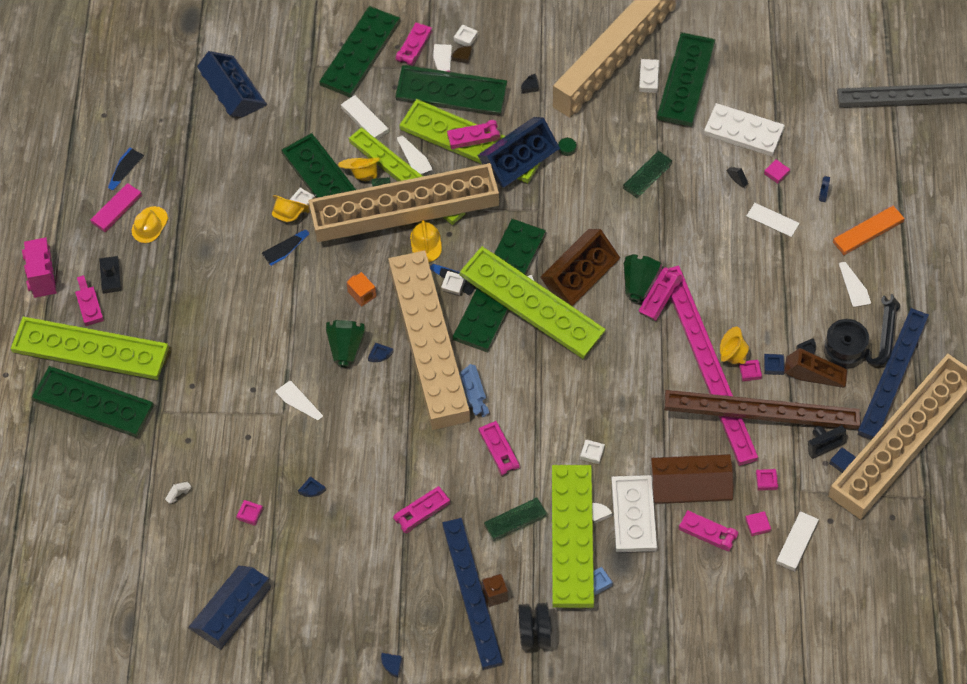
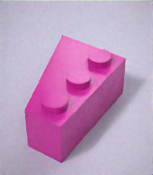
M47 238L25 241V249H22L24 261L26 260L24 269L28 279L26 280L28 291H32L34 298L57 294Z

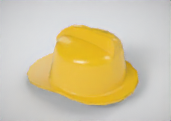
M351 158L339 162L338 166L350 169L356 179L369 181L377 178L376 162L380 159Z
M273 195V198L276 200L272 211L274 218L283 222H292L302 212L310 213L309 206Z
M153 206L144 209L138 214L132 227V235L135 240L140 243H150L156 240L167 223L168 215L166 211L160 207Z
M422 220L411 232V247L413 253L425 250L429 263L435 261L440 256L442 249L438 229L431 223Z
M732 327L727 331L720 343L721 361H727L735 365L746 363L749 346L742 337L740 327Z

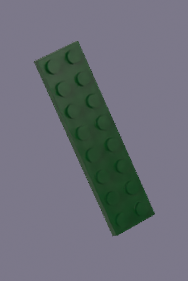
M511 219L494 254L526 275L546 235V230ZM477 288L453 335V340L488 353L509 309Z

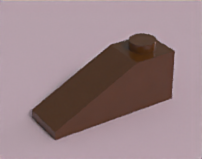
M801 348L786 356L785 374L802 381L845 387L847 369Z

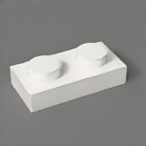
M641 59L639 92L657 93L659 60Z

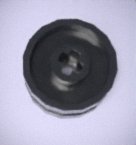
M841 319L834 322L827 331L824 345V353L827 360L845 369L854 368L861 364L866 356L869 344L867 329L863 324L852 319Z
M537 603L535 606V616H532V609L529 604L518 605L521 650L533 648L534 636H537L539 648H551L552 627L548 603Z

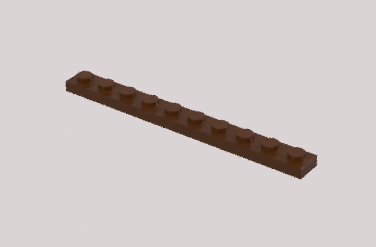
M665 390L664 411L826 427H839L842 425L844 428L857 430L860 427V409L674 390Z

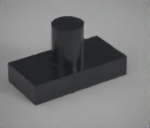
M118 256L99 258L103 294L122 291Z
M841 425L826 432L822 426L815 427L812 431L815 438L808 441V454L814 459L845 444L846 429Z

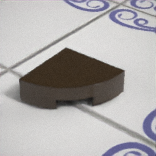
M463 46L456 49L451 55V61L468 64L473 50L472 46Z

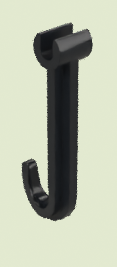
M891 294L890 300L885 295L881 299L884 305L879 356L872 359L870 349H867L865 356L867 362L872 366L883 365L892 353L895 316L900 308V303L893 294Z

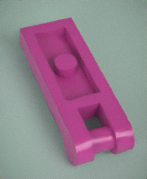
M415 23L401 50L397 52L396 61H404L408 65L413 66L432 33V27Z
M496 120L448 130L447 136L451 149L499 140L501 136L497 130Z
M666 267L663 268L638 311L642 315L656 321L675 287L682 281V275L677 272L673 273Z
M497 421L478 428L479 434L501 476L507 474V471L511 469L516 470L520 468ZM508 458L509 462L504 464L502 460Z
M438 486L397 512L393 519L396 523H400L404 533H409L415 526L448 506L450 499ZM408 515L412 517L409 521L406 519Z
M688 510L679 525L680 531L725 551L731 550L732 542L736 540L739 534L733 528L724 527ZM723 535L726 538L722 540L720 539V536Z

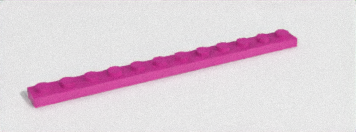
M680 266L668 268L673 273L677 272L682 275V281L675 287L670 298L709 394L733 396ZM719 416L738 465L741 466L757 461L758 456L743 419Z

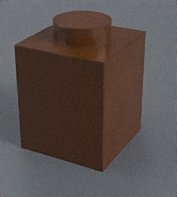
M502 574L482 579V590L488 607L508 602V590Z

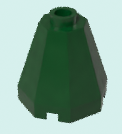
M632 254L626 256L623 263L625 292L630 301L640 303V301H644L664 266H662L661 262L648 256L638 259V255Z
M335 320L333 325L330 322H326V333L334 363H337L339 367H349V364H354L366 334L365 324L360 323V326H356L355 321Z

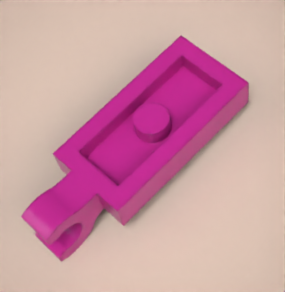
M84 275L77 277L80 290L75 293L85 326L103 322L94 287L88 288Z

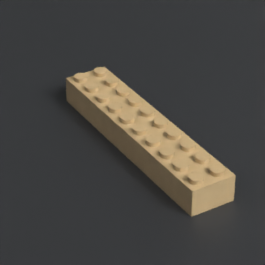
M634 0L553 85V108L569 118L574 113H577L585 101L588 102L592 94L601 88L603 82L612 76L614 70L622 66L626 57L631 56L635 48L644 42L645 37L655 30L656 25L659 22L662 23L666 15L675 9V0Z
M488 163L309 199L308 202L317 242L416 223L422 220L499 206V192L491 164Z
M424 250L388 258L392 282L431 429L436 430L470 422L469 407L426 252Z
M947 354L831 485L828 497L861 520L967 398V366Z

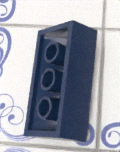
M208 51L197 67L202 77L209 83V87L215 92L218 100L224 105L226 112L230 116L245 117L267 105L233 55Z
M533 117L477 156L482 165L491 164L495 181L501 187H505L558 151L560 147L544 117Z
M239 565L188 628L221 650L271 589L269 578L253 567Z

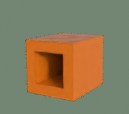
M362 272L352 276L347 281L348 293L361 307L376 297L375 286Z

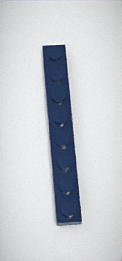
M910 308L860 425L858 435L872 440L881 430L929 314Z
M462 518L442 522L482 670L502 666V659Z

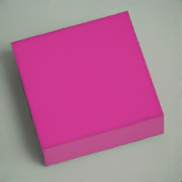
M777 159L764 170V174L777 184L790 173V169Z
M749 360L745 364L739 363L742 382L761 380L762 375L758 360Z
M776 469L756 470L757 491L778 489Z
M244 500L236 518L239 521L255 526L263 507Z
M765 511L745 517L751 536L771 531Z

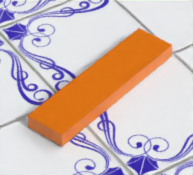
M893 205L835 237L833 243L843 255H846L903 223L905 218Z

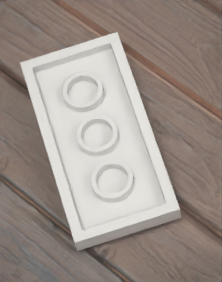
M716 103L705 127L704 135L773 156L785 125Z
M652 476L612 477L616 552L657 551Z

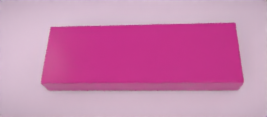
M127 183L91 219V223L106 232L142 196V193Z

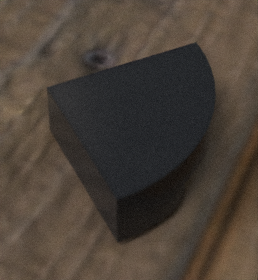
M536 74L529 75L521 84V94L539 91Z
M730 167L726 170L735 183L742 187L748 185L742 168Z
M814 338L798 344L796 349L801 348L815 354L816 343Z

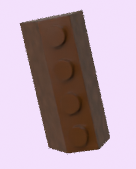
M588 229L540 278L551 293L573 306L620 259V256L601 229Z
M731 454L651 458L650 474L652 476L654 504L733 501Z

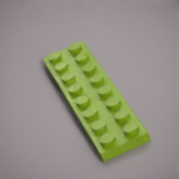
M416 99L399 125L402 131L480 164L482 163L477 155L497 142L492 141L451 149L447 136L448 130L477 124ZM541 162L517 179L529 183Z
M483 246L480 247L459 273V276L582 359L585 358L605 333V328Z
M23 316L10 349L13 353L158 380L169 345L168 343Z
M552 465L553 608H594L591 465Z

